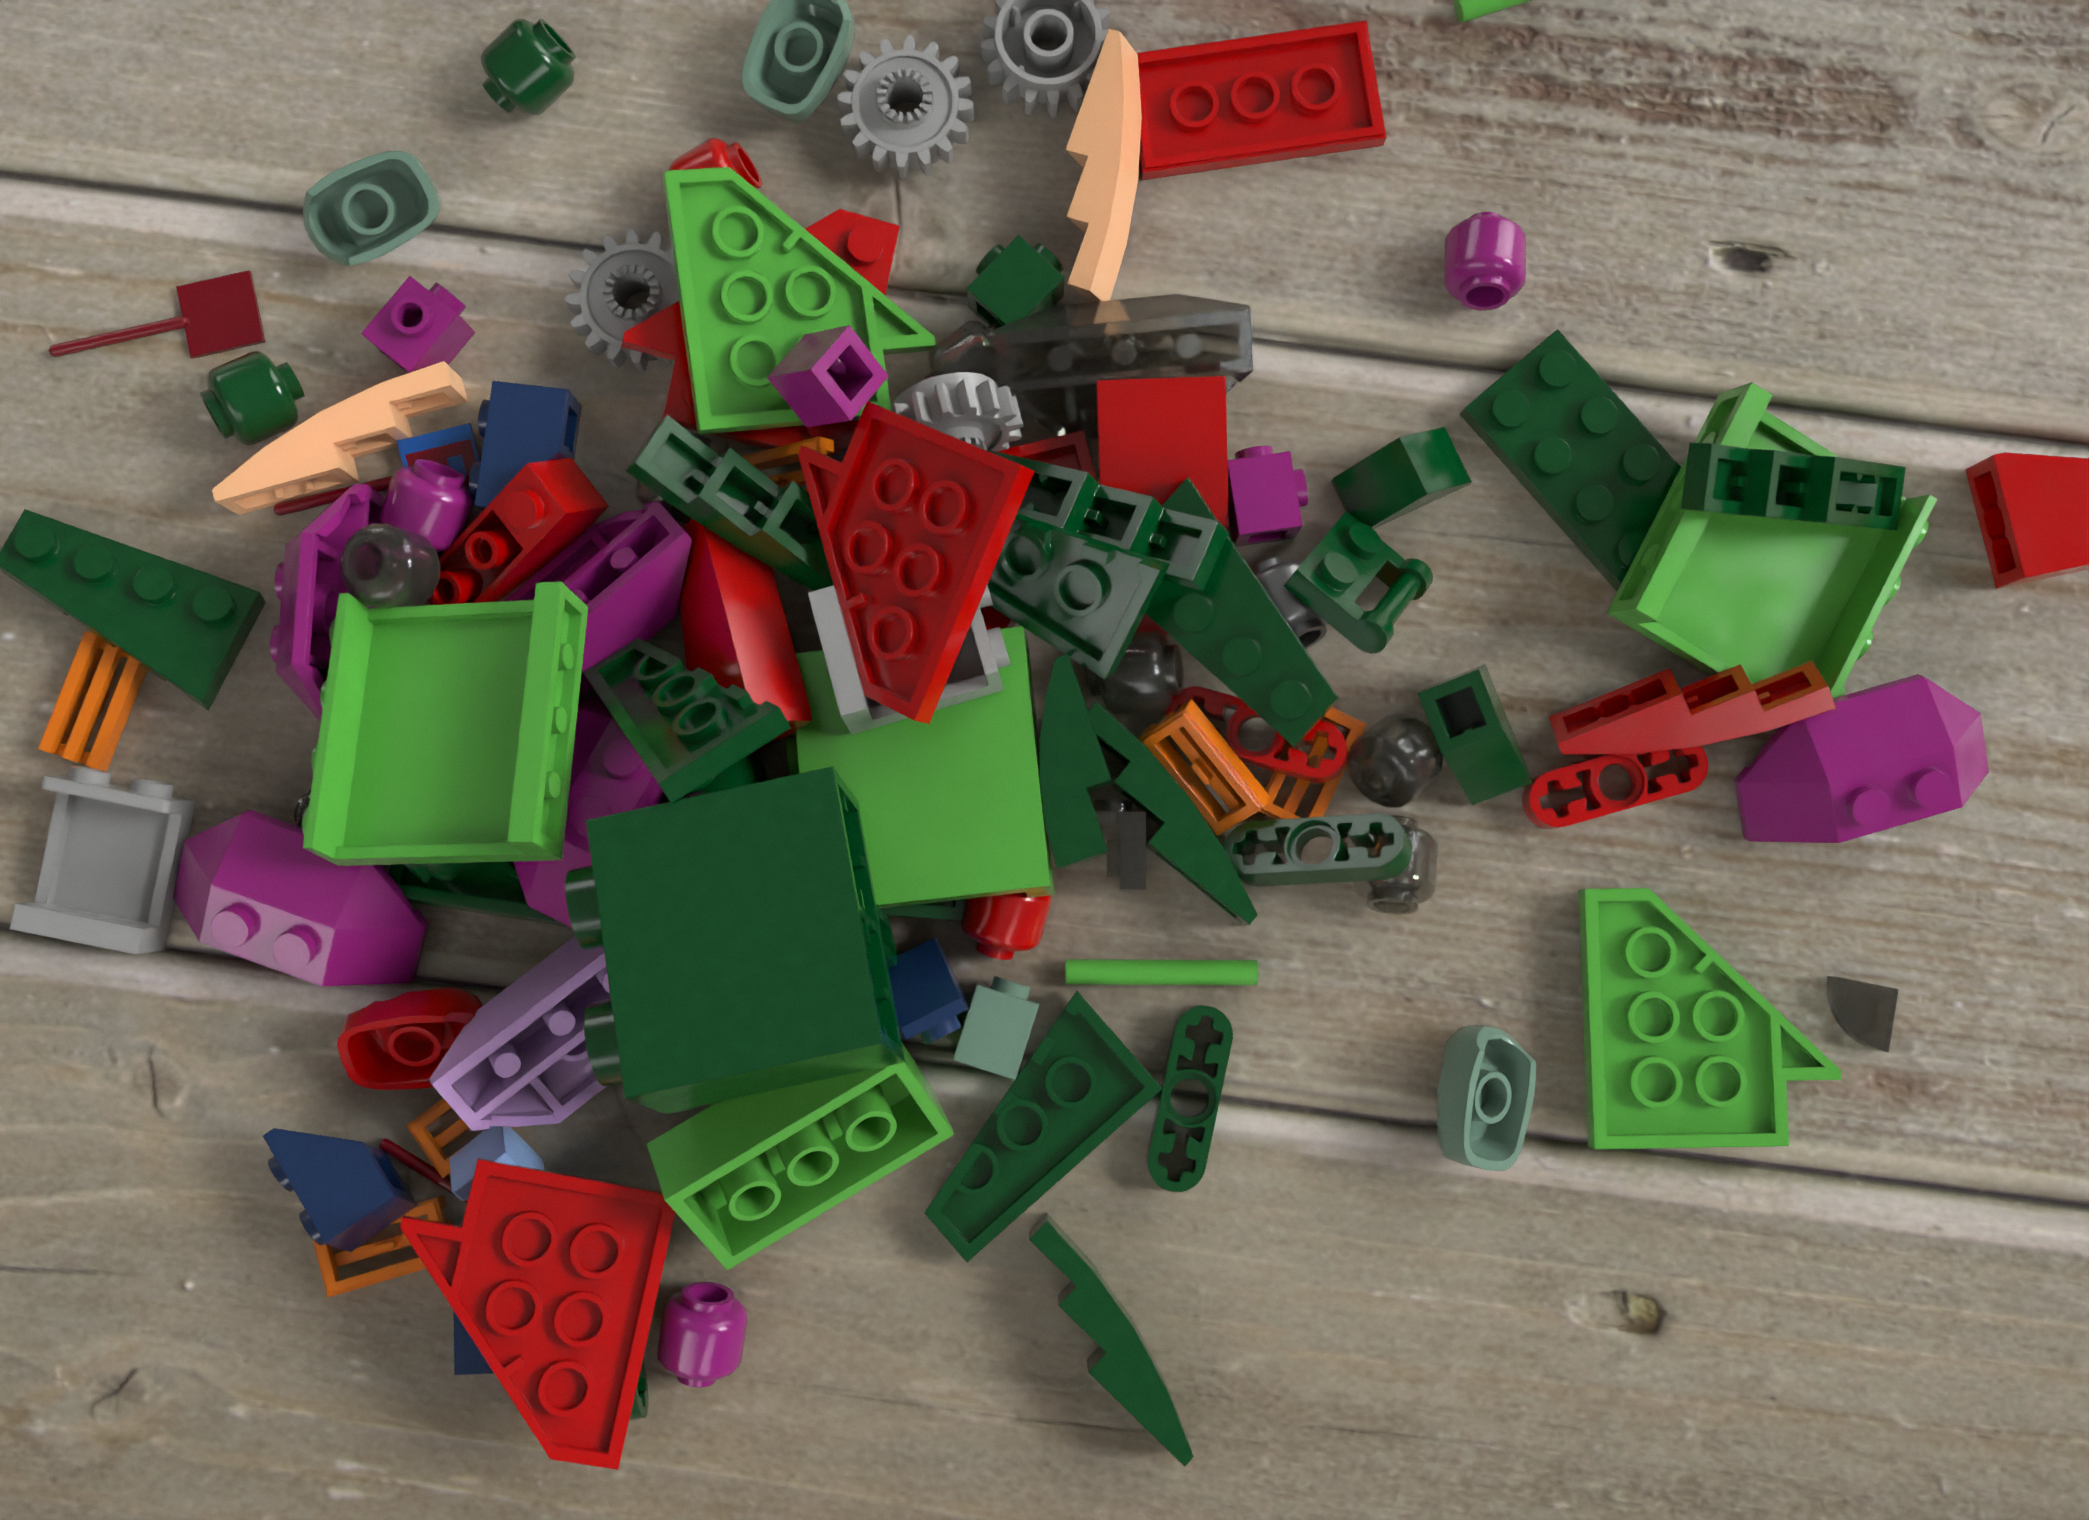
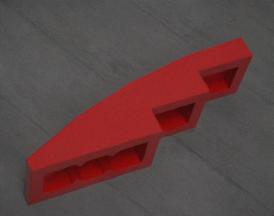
M1809 661L1754 684H1751L1740 664L1682 688H1679L1671 669L1668 668L1549 716L1562 754H1635L1703 746L1766 732L1836 709L1837 707L1827 683L1813 661Z

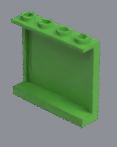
M1753 382L1719 393L1694 443H1713L1748 449L1777 450L1812 456L1839 457L1767 412L1766 408L1773 395ZM1686 457L1606 613L1711 676L1741 664L1751 684L1813 661L1827 683L1832 697L1844 696V684L1855 662L1869 649L1873 640V632L1871 630L1883 606L1897 593L1901 584V577L1899 575L1911 551L1921 543L1928 531L1929 523L1927 519L1937 498L1930 494L1908 499L1902 496L1897 530L1681 509L1687 465Z
M562 582L536 583L534 600L368 608L349 593H340L336 618L332 621L329 631L332 648L327 680L323 683L320 694L323 711L319 739L313 748L311 756L314 774L309 806L306 808L302 819L303 849L337 866L562 860L588 606Z
M1023 626L1000 629L1011 664L1010 666L998 669L1004 688L1003 691L935 710L929 724L907 718L851 735L841 718L823 650L796 653L811 708L812 722L796 730V737L787 739L789 770L791 775L833 766L858 800L876 903L880 908L1026 892L1029 898L1055 895L1050 844L1045 827L1040 789V747L1030 650Z

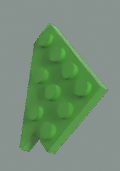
M730 167L664 171L662 181L698 435L804 425L767 377L805 334L850 325L885 372L884 355L931 351L934 348L935 338L933 334ZM886 379L868 401L891 411L888 382ZM865 405L861 408V410L855 415V417L851 421H858L860 419Z
M1649 888L1578 890L1588 1147L1593 1149L1789 1146L1786 1081L1841 1080V1070Z

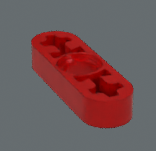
M1191 686L1178 691L1171 698L1166 709V715L1172 711L1176 713L1184 703L1192 699L1196 705L1197 702L1204 703V709L1208 716L1226 722V709L1235 710L1227 725V743L1241 761L1246 764L1313 783H1325L1335 779L1342 773L1347 764L1348 749L1343 734L1337 727L1322 720L1314 726L1300 743L1314 745L1318 736L1326 737L1329 750L1336 753L1333 760L1322 759L1318 768H1312L1309 766L1307 754L1292 748L1288 749V761L1277 759L1285 748L1286 739L1276 730L1272 744L1265 750L1253 752L1245 749L1239 742V731L1246 721L1261 717L1239 697L1204 687ZM1215 727L1216 730L1220 733V735H1222L1220 729L1218 727Z
M1702 746L1671 749L1675 758L1686 757L1689 769L1680 772L1681 783H1679L1675 774H1667L1650 780L1647 779L1644 768L1668 761L1670 759L1669 750L1605 755L1534 777L1533 783L1526 785L1522 796L1523 809L1529 820L1541 828L1557 829L1692 791L1699 787L1707 776L1708 758ZM1638 755L1643 756L1642 764L1637 759ZM1607 765L1620 766L1630 777V791L1621 801L1608 799L1599 788V775ZM1578 772L1583 773L1582 783L1576 776ZM1550 782L1554 790L1559 792L1582 785L1586 797L1561 805V817L1558 818L1553 808L1542 809L1539 797L1548 794L1547 783ZM1648 784L1653 790L1651 794L1647 793ZM1587 800L1593 807L1591 811L1586 810Z

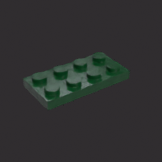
M1557 329L1468 404L1460 415L1610 585L1618 591L1681 466Z

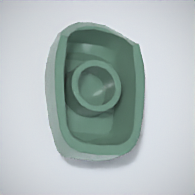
M771 0L768 3L755 29L742 68L741 80L743 88L757 105L776 116L794 123L805 121L818 108L842 73L852 49L855 37V17L845 0Z
M386 151L339 168L313 185L305 195L303 208L304 227L310 240L320 253L340 264L351 266L381 257L418 235L438 217L441 210V198L431 176L419 159L409 152Z
M1469 1025L1458 1028L1446 1041L1442 1071L1437 1089V1139L1443 1151L1442 1155L1449 1160L1466 1166L1491 1171H1505L1516 1162L1526 1135L1536 1085V1060L1503 1030L1485 1025Z

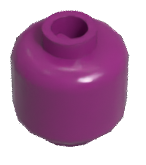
M1480 212L1461 221L1450 230L1445 238L1444 285L1452 297L1461 301L1464 306L1470 309L1486 311L1505 305L1509 299L1516 296L1523 288L1526 280V236L1518 224L1494 212Z
M417 459L414 466L402 467L393 474L380 512V521L383 528L396 538L394 546L398 550L414 557L429 559L434 551L448 550L465 531L475 499L470 495L469 488L464 485L465 476L462 473L438 462Z
M703 1281L686 1285L682 1292L674 1294L664 1304L658 1342V1360L667 1371L677 1376V1380L680 1383L690 1387H708L714 1384L716 1380L731 1375L740 1366L742 1361L747 1327L746 1308L734 1297V1292L722 1284Z

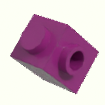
M409 276L361 334L387 358L406 373H410L443 361L449 365L475 332L460 316L466 309V306L437 282L428 290Z
M847 325L805 334L768 375L767 379L804 425L812 427L851 421L889 376L852 327Z
M1255 446L1236 452L1235 459L1227 460L1228 517L1233 542L1237 547L1294 539L1303 526L1300 507L1307 506L1308 504L1307 484L1303 469L1293 470L1290 451L1273 454L1271 446Z

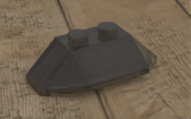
M1183 294L1052 306L993 330L998 387L1006 385L1010 387L1011 395L1016 396L1018 407L1057 436L1084 430L1086 440L1098 439L1096 380L1226 376L1227 394L1237 382L1241 383L1253 371L1250 306Z

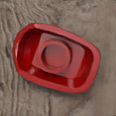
M462 988L411 991L389 1000L374 1001L368 1006L347 1015L337 1041L341 1062L349 1078L354 1083L365 1088L404 1090L433 1087L429 1080L463 1027L472 1020L477 1010L483 1005L478 996Z

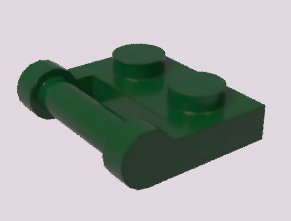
M1346 511L1283 586L1358 649L1373 654L1379 653L1386 647L1394 635L1393 625L1412 600H1417L1426 593L1433 582V574L1429 566L1423 561L1414 558L1405 560L1382 541L1373 528L1361 523ZM1376 576L1389 589L1373 610L1364 611L1354 602Z

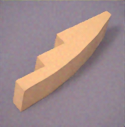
M1108 29L1066 147V151L1084 168L1066 217L1085 234L1067 284L1086 300L1109 306L1128 240L1138 183L1142 120L1138 54L1122 33L1113 29Z
M443 361L381 382L326 408L263 447L212 489L214 501L232 512L242 515L271 507L278 503L360 482L354 458L397 447L396 441L413 437L408 418L468 402L462 378Z

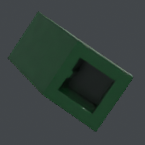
M1486 664L1430 685L1417 693L1440 751L1472 805L1533 783Z

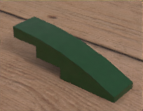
M668 415L656 425L625 470L627 473L678 510L735 547L814 591L834 585L809 493L794 481L781 488L731 448L719 456Z
M1689 442L1681 509L1897 530L1906 467L1842 457L1812 456L1777 450L1748 449L1713 443Z
M987 450L1035 471L1017 512L1018 514L1169 563L1170 566L1162 580L1204 591L1229 534L1219 521L1164 509L1153 496L1100 485L1088 472Z
M1096 701L1088 712L1099 744L1126 766L1114 781L1112 787L1161 826L1145 847L1243 926L1250 925L1258 914L1227 852L1191 798L1150 750Z
M1046 1213L1029 1231V1240L1071 1280L1058 1294V1306L1099 1345L1087 1359L1088 1373L1185 1467L1194 1457L1189 1440L1166 1381L1132 1317L1093 1262L1054 1219Z

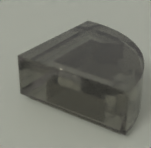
M1827 976L1828 1003L1835 1020L1843 1031L1853 1040L1867 1048L1889 1052L1899 989L1836 976Z

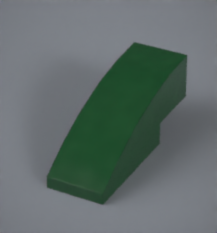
M1068 654L1055 658L1045 696L1040 733V789L1045 827L1056 868L1062 870L1109 854L1089 792L1113 784Z

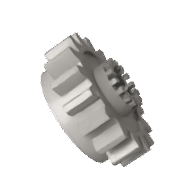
M995 0V14L997 17L984 18L983 33L987 39L981 41L982 61L990 63L987 66V80L989 84L994 85L1004 82L1002 95L1003 101L1007 104L1014 101L1019 95L1025 98V114L1032 115L1038 103L1047 104V110L1051 118L1057 117L1060 102L1068 101L1069 105L1076 112L1079 111L1082 105V92L1084 90L1087 91L1108 32L1107 28L1110 22L1108 7L1096 9L1094 0ZM1047 39L1052 43L1057 41L1059 46L1062 45L1058 49L1051 51L1042 50L1037 47L1040 41L1043 40L1044 43L1047 42Z
M906 35L903 49L894 50L887 38L880 40L882 55L874 58L870 53L862 50L858 53L862 69L861 73L854 70H845L843 74L845 87L850 91L837 94L840 113L845 114L840 119L844 137H855L852 141L854 154L858 159L870 154L873 157L874 170L879 173L888 166L897 169L899 177L906 179L909 170L921 169L926 176L932 174V164L940 159L948 164L954 161L952 148L954 143L967 144L969 140L968 127L963 122L974 120V102L967 99L972 95L971 81L969 77H957L960 71L959 60L955 55L946 58L942 62L939 61V46L935 41L928 44L924 52L916 50L912 35ZM904 102H913L919 105V109H914L912 114L911 112H907V115H903L902 112L897 114L894 110L897 105Z
M628 229L626 244L617 245L615 240L607 234L603 236V245L606 250L604 253L597 255L588 249L582 252L589 265L587 271L571 270L569 273L571 281L580 289V292L565 296V302L571 311L578 313L570 323L579 336H588L585 345L593 355L598 356L607 349V359L615 368L619 369L626 359L633 361L639 372L646 371L648 361L659 359L664 366L670 365L671 360L623 348L621 344L625 331L679 301L672 248L666 252L667 244L662 234L658 232L653 233L647 244H642L636 230ZM639 292L650 293V297L647 299L648 303H644L641 309L638 307L635 308V311H632V309L625 310V304L632 295Z
M956 372L925 379L903 391L891 406V411L986 451L997 452L1010 448L1009 442L1020 440L1022 437L1020 428L1024 427L1016 396L1011 395L1010 387L1006 385L998 388L992 378L979 373Z

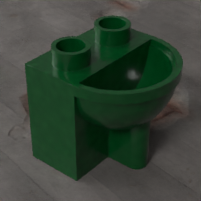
M833 766L680 799L672 804L667 802L586 820L592 865L571 869L567 872L565 895L571 926L580 946L586 951L604 947L611 999L588 1004L584 1013V1036L587 1053L594 1075L602 1086L606 1087L623 1083L625 1099L664 1114H672L691 1110L697 1106L905 1062L888 970L890 967L897 966V953L893 932L887 915L876 903L858 800Z

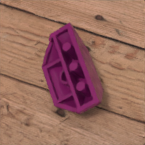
M353 484L285 544L284 562L278 564L275 572V592L278 599L281 600L279 625L273 627L270 635V654L272 660L276 663L275 672L320 722L323 711L320 694L322 685L327 680L332 648L329 631L332 621L336 618L339 594L349 593L366 607L379 608L384 528L380 521V512L385 497L366 484Z
M655 500L644 504L641 510L627 511L595 523L504 601L534 600L536 583L562 582L588 606L579 693L580 699L593 688L583 673L585 670L637 638L646 642L649 641L675 618L692 539L662 504Z
M1919 674L1833 698L1836 709L1779 727L1764 744L1751 766H1745L1735 777L1734 785L1743 837L1750 842L1841 843L1959 809L1965 805L1989 773L1981 713Z
M599 696L582 699L578 702L562 860L513 861L527 905L570 928L572 926L565 895L567 872L571 869L592 865L586 820L662 804L666 797Z
M250 809L184 841L173 899L199 943L321 987L411 983L416 978L429 922L418 909L413 910L402 889L382 865L337 866L303 849L304 835L302 828Z

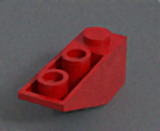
M572 458L527 463L415 585L430 605L498 602L580 537L609 505Z

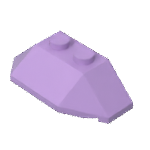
M574 936L479 1008L472 1020L463 1027L429 1080L431 1085L472 1131L490 1129V1126L522 1127L557 1124L605 1088L594 1075L584 1036V1013L586 1006L590 1003L611 999L604 947L586 951L580 946L576 936Z

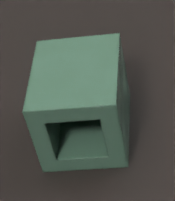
M994 976L991 987L977 984L953 1060L1016 1080L1039 1008V1003L1028 1000L1031 987Z

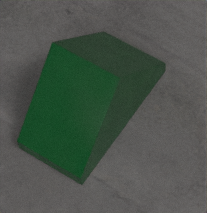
M1445 427L1401 436L1331 480L1345 511H1348L1358 521L1367 524L1373 529L1472 483Z

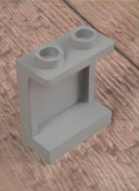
M834 585L809 592L808 596L839 712L851 735L907 719L908 717L864 695ZM988 585L935 710L1004 690L998 669L1010 666L1011 664L1000 627L990 630L986 629L980 609L993 605Z
M70 766L68 776L44 775L41 789L55 791L56 798L34 902L15 903L10 929L136 955L165 950L175 904L173 893L183 843L189 836L196 801L172 796L174 785L154 780L133 778L131 788L109 784L112 773L94 768Z

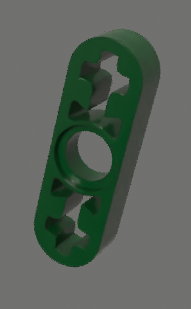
M1384 813L1250 821L1233 829L1226 838L1223 847L1240 880L1247 885L1255 887L1388 880L1401 874L1409 865L1413 855L1412 842L1401 824L1394 817ZM1386 835L1392 845L1382 847L1380 857L1373 858L1367 848L1376 847L1379 837ZM1316 837L1332 839V850L1325 860L1317 864L1302 862V850L1310 840ZM1349 837L1356 847H1349L1346 838ZM1262 843L1268 852L1257 854L1255 864L1250 865L1244 858V855L1254 854L1256 844ZM1277 853H1285L1286 864Z
M1207 1005L1189 1007L1178 1016L1174 1024L1161 1084L1163 1089L1159 1093L1146 1154V1165L1152 1179L1161 1188L1170 1192L1187 1191L1196 1186L1204 1175L1233 1040V1030L1229 1019L1220 1010ZM1201 1016L1211 1017V1028L1220 1032L1218 1044L1207 1043L1202 1059L1204 1064L1216 1063L1214 1074L1211 1077L1195 1068L1176 1069L1179 1055H1183L1192 1061L1195 1042L1185 1037V1030L1187 1025H1198ZM1184 1079H1196L1207 1090V1104L1200 1113L1194 1116H1184L1177 1113L1171 1104V1092L1174 1086ZM1165 1119H1169L1185 1128L1202 1127L1200 1139L1197 1140L1189 1134L1186 1135L1184 1154L1188 1158L1193 1159L1194 1164L1191 1170L1181 1169L1177 1179L1168 1178L1166 1166L1158 1163L1160 1152L1171 1153L1176 1138L1175 1131L1163 1132Z

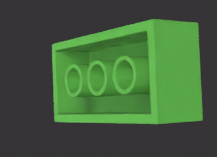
M903 1043L902 1048L905 1059L903 1063L716 1102L647 1143L664 1200L726 1270L731 1269L954 1135L953 1129L929 1081Z

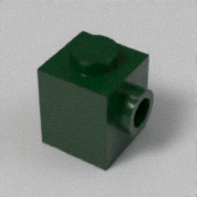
M1018 234L1006 248L998 244L980 261L976 268L978 277L966 288L968 308L1010 347L1014 348L1064 297L1065 277L1061 274L1064 268L1058 258L1044 245L1037 243L1032 247Z

